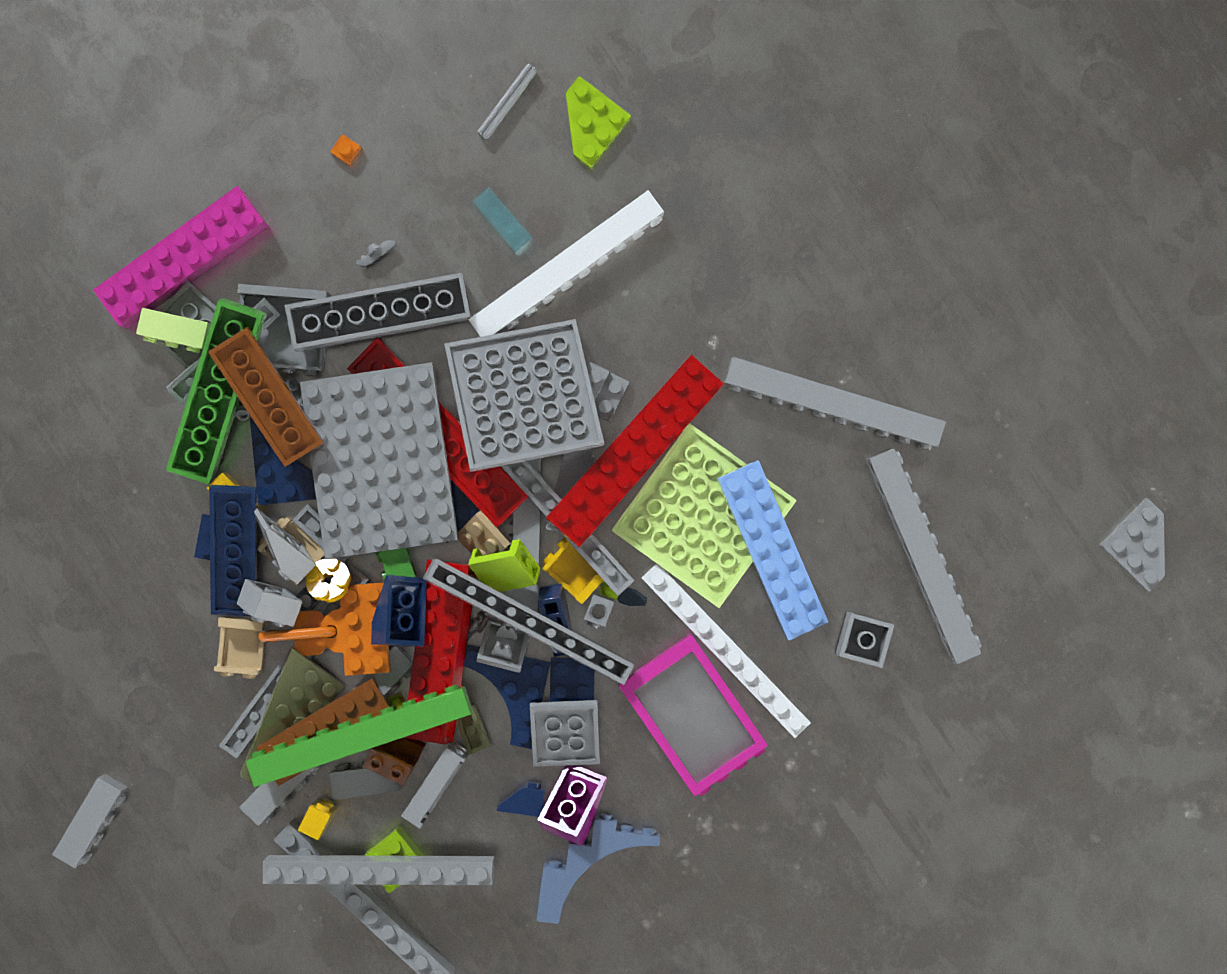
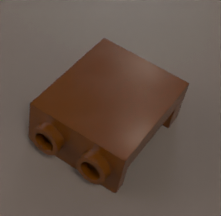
M400 738L373 747L369 750L362 767L404 786L416 766L426 743L415 739Z

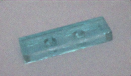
M489 187L472 201L515 252L532 239V236Z

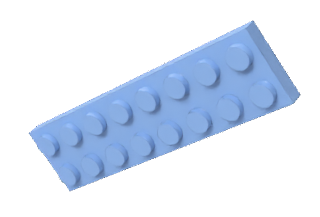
M758 460L717 478L786 639L789 641L828 623Z

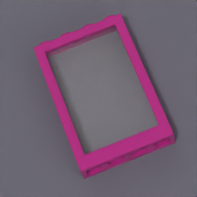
M691 633L631 674L624 685L618 683L619 688L694 797L698 794L700 796L706 794L711 789L710 786L716 781L718 783L723 782L729 777V772L734 769L737 771L747 765L749 758L752 756L757 758L766 751L767 743Z

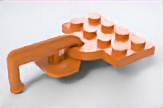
M384 583L349 585V590L340 599V609L333 610L326 616L317 610L299 612L293 626L294 629L278 631L271 629L261 632L258 638L262 642L269 641L272 643L280 640L294 639L295 649L305 656L320 655L326 648L334 652L343 653L345 676L391 672L389 646L371 645L372 620Z

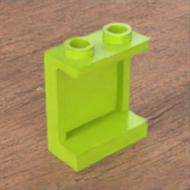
M521 539L512 540L509 551L483 555L478 548L473 549L468 564L481 583L498 592L536 585L541 569Z

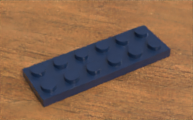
M211 485L209 487L211 614L252 617L243 613V609L237 605V601L245 579L257 581V519L254 511L257 509V487Z

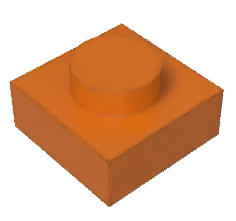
M342 134L330 153L350 166L362 148Z

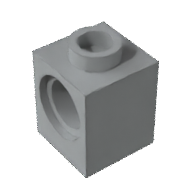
M593 593L584 620L588 621L587 625L600 629V626L605 627L614 601ZM601 606L604 608L605 614L602 618H595L593 616L592 609L594 607Z

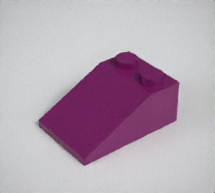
M566 765L538 818L542 829L582 846L593 825L607 777L577 765Z

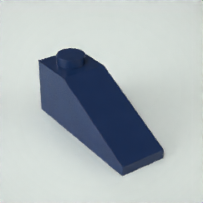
M562 584L540 587L538 604L541 614L572 631ZM551 648L554 657L565 655Z

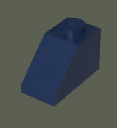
M529 781L528 784H523L500 801L497 811L539 817L543 810L546 787L541 786L539 782Z

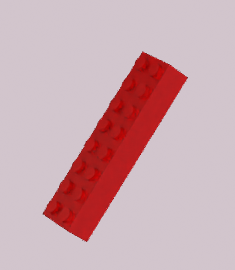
M427 559L425 573L428 570L432 562V559ZM442 561L476 579V574L470 569L468 564ZM428 581L426 584L424 646L414 648L407 701L415 699L416 702L424 700L423 696L436 692L437 695L446 693L445 688L456 684L460 688L462 683L472 605ZM456 720L403 738L443 745L454 741Z

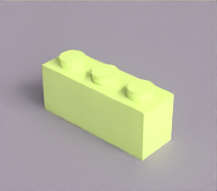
M142 308L136 334L143 336V341L156 344L157 340L165 341V346L178 349V345L187 346V351L200 353V350L204 348L211 324Z

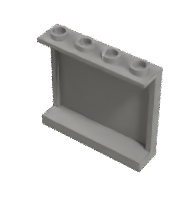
M238 284L237 293L240 294V304L253 308L265 298L280 313V316L261 332L258 341L274 367L282 369V373L295 374V370L304 371V375L317 376V372L324 373L326 347L300 352L293 350L285 305L330 297L331 294L320 290Z

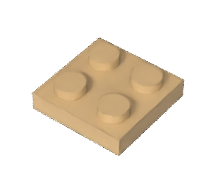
M481 510L458 532L459 541L471 554L473 549L476 548L483 555L503 552L511 544Z

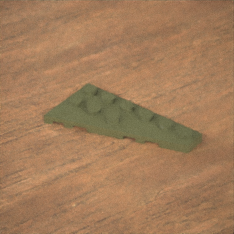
M291 646L289 656L281 670L280 678L277 685H275L264 712L263 720L256 732L251 749H249L245 761L252 758V753L257 752V746L330 704L344 688V684ZM244 762L240 777L253 785L246 762Z

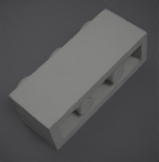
M364 762L357 763L356 767H349L348 764L337 765L329 773L332 800L398 792L401 790L402 785L362 767Z

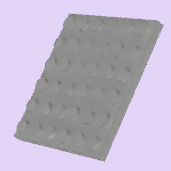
M576 319L444 344L470 472L604 446Z

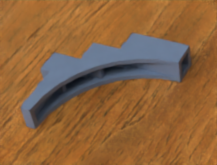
M600 813V816H595L592 842L587 841L586 838L583 845L580 846L569 841L566 865H562V862L555 860L544 863L536 921L559 924L562 907L569 891L578 878L592 864L611 853L625 848L659 846L660 833H657L652 828H643L642 831L634 830V827L630 825H621L618 828L616 827L617 818H613L612 814Z

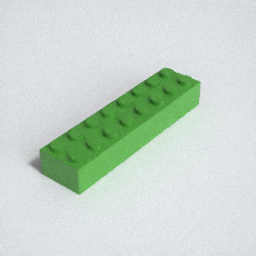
M225 298L218 300L166 471L208 485L215 480L240 399L208 351L246 327L250 329L256 340L259 341L267 313Z

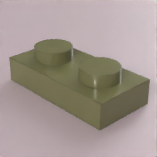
M472 705L473 713L471 715L456 719L468 755L491 747L476 705Z

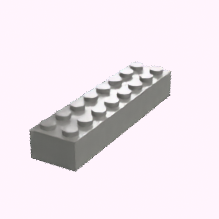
M462 273L285 305L292 347L296 352L463 322L471 318Z

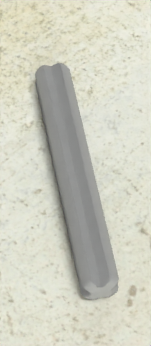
M526 65L479 128L478 134L482 138L488 139L536 75L537 70L534 66Z

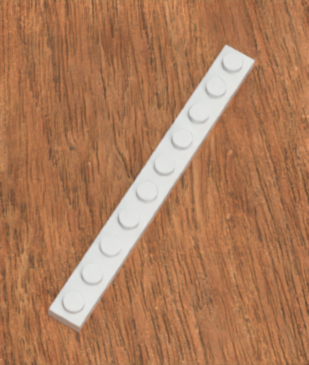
M656 563L642 577L654 592L794 738L811 723L660 565Z

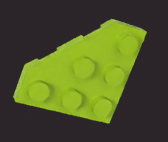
M578 76L566 92L574 157L592 169L631 119V115L582 77Z

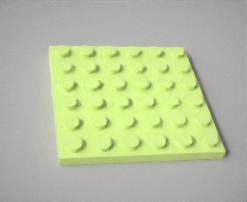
M689 423L611 531L720 608L753 561L717 478L747 464ZM767 479L784 518L797 500Z

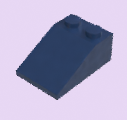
M386 575L372 620L371 645L424 646L426 580L416 577Z

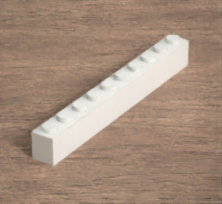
M649 190L475 314L469 319L470 323L480 337L499 334L506 329L512 330L519 324V319L524 316L528 318L537 311V306L542 303L546 305L555 298V293L560 290L564 292L573 285L572 281L578 277L582 279L591 272L590 268L594 265L600 266L609 259L608 255L612 252L619 253L627 246L625 243L633 238L635 241L645 233L643 230L648 226L653 228L662 221L663 209Z

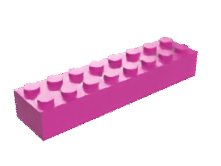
M237 185L94 288L93 291L118 326L128 329L139 321L142 308L156 309L174 296L187 281L192 283L267 229L269 225L246 193Z

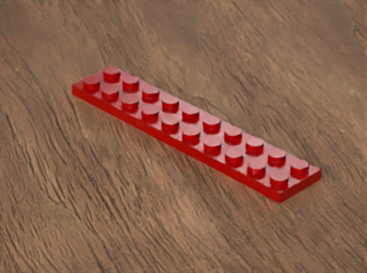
M377 337L347 369L351 374L404 367L406 365ZM439 401L450 479L496 527H500L529 496L501 466L470 472L461 424Z
M691 354L546 516V519L580 548L724 383Z

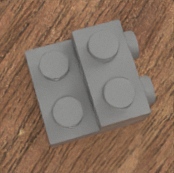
M589 362L587 371L597 414L599 417L611 422L630 382Z

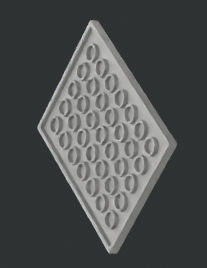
M432 362L300 382L304 412L324 441L323 444L310 451L325 559L459 540L434 364Z

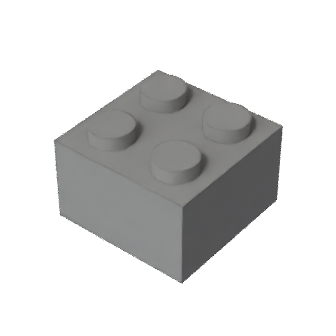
M245 579L237 605L243 609V613L251 615V619L264 623L267 620L272 621L271 623L275 626L284 627L285 625L294 626L303 601L285 588Z
M847 611L836 655L883 668L894 624Z

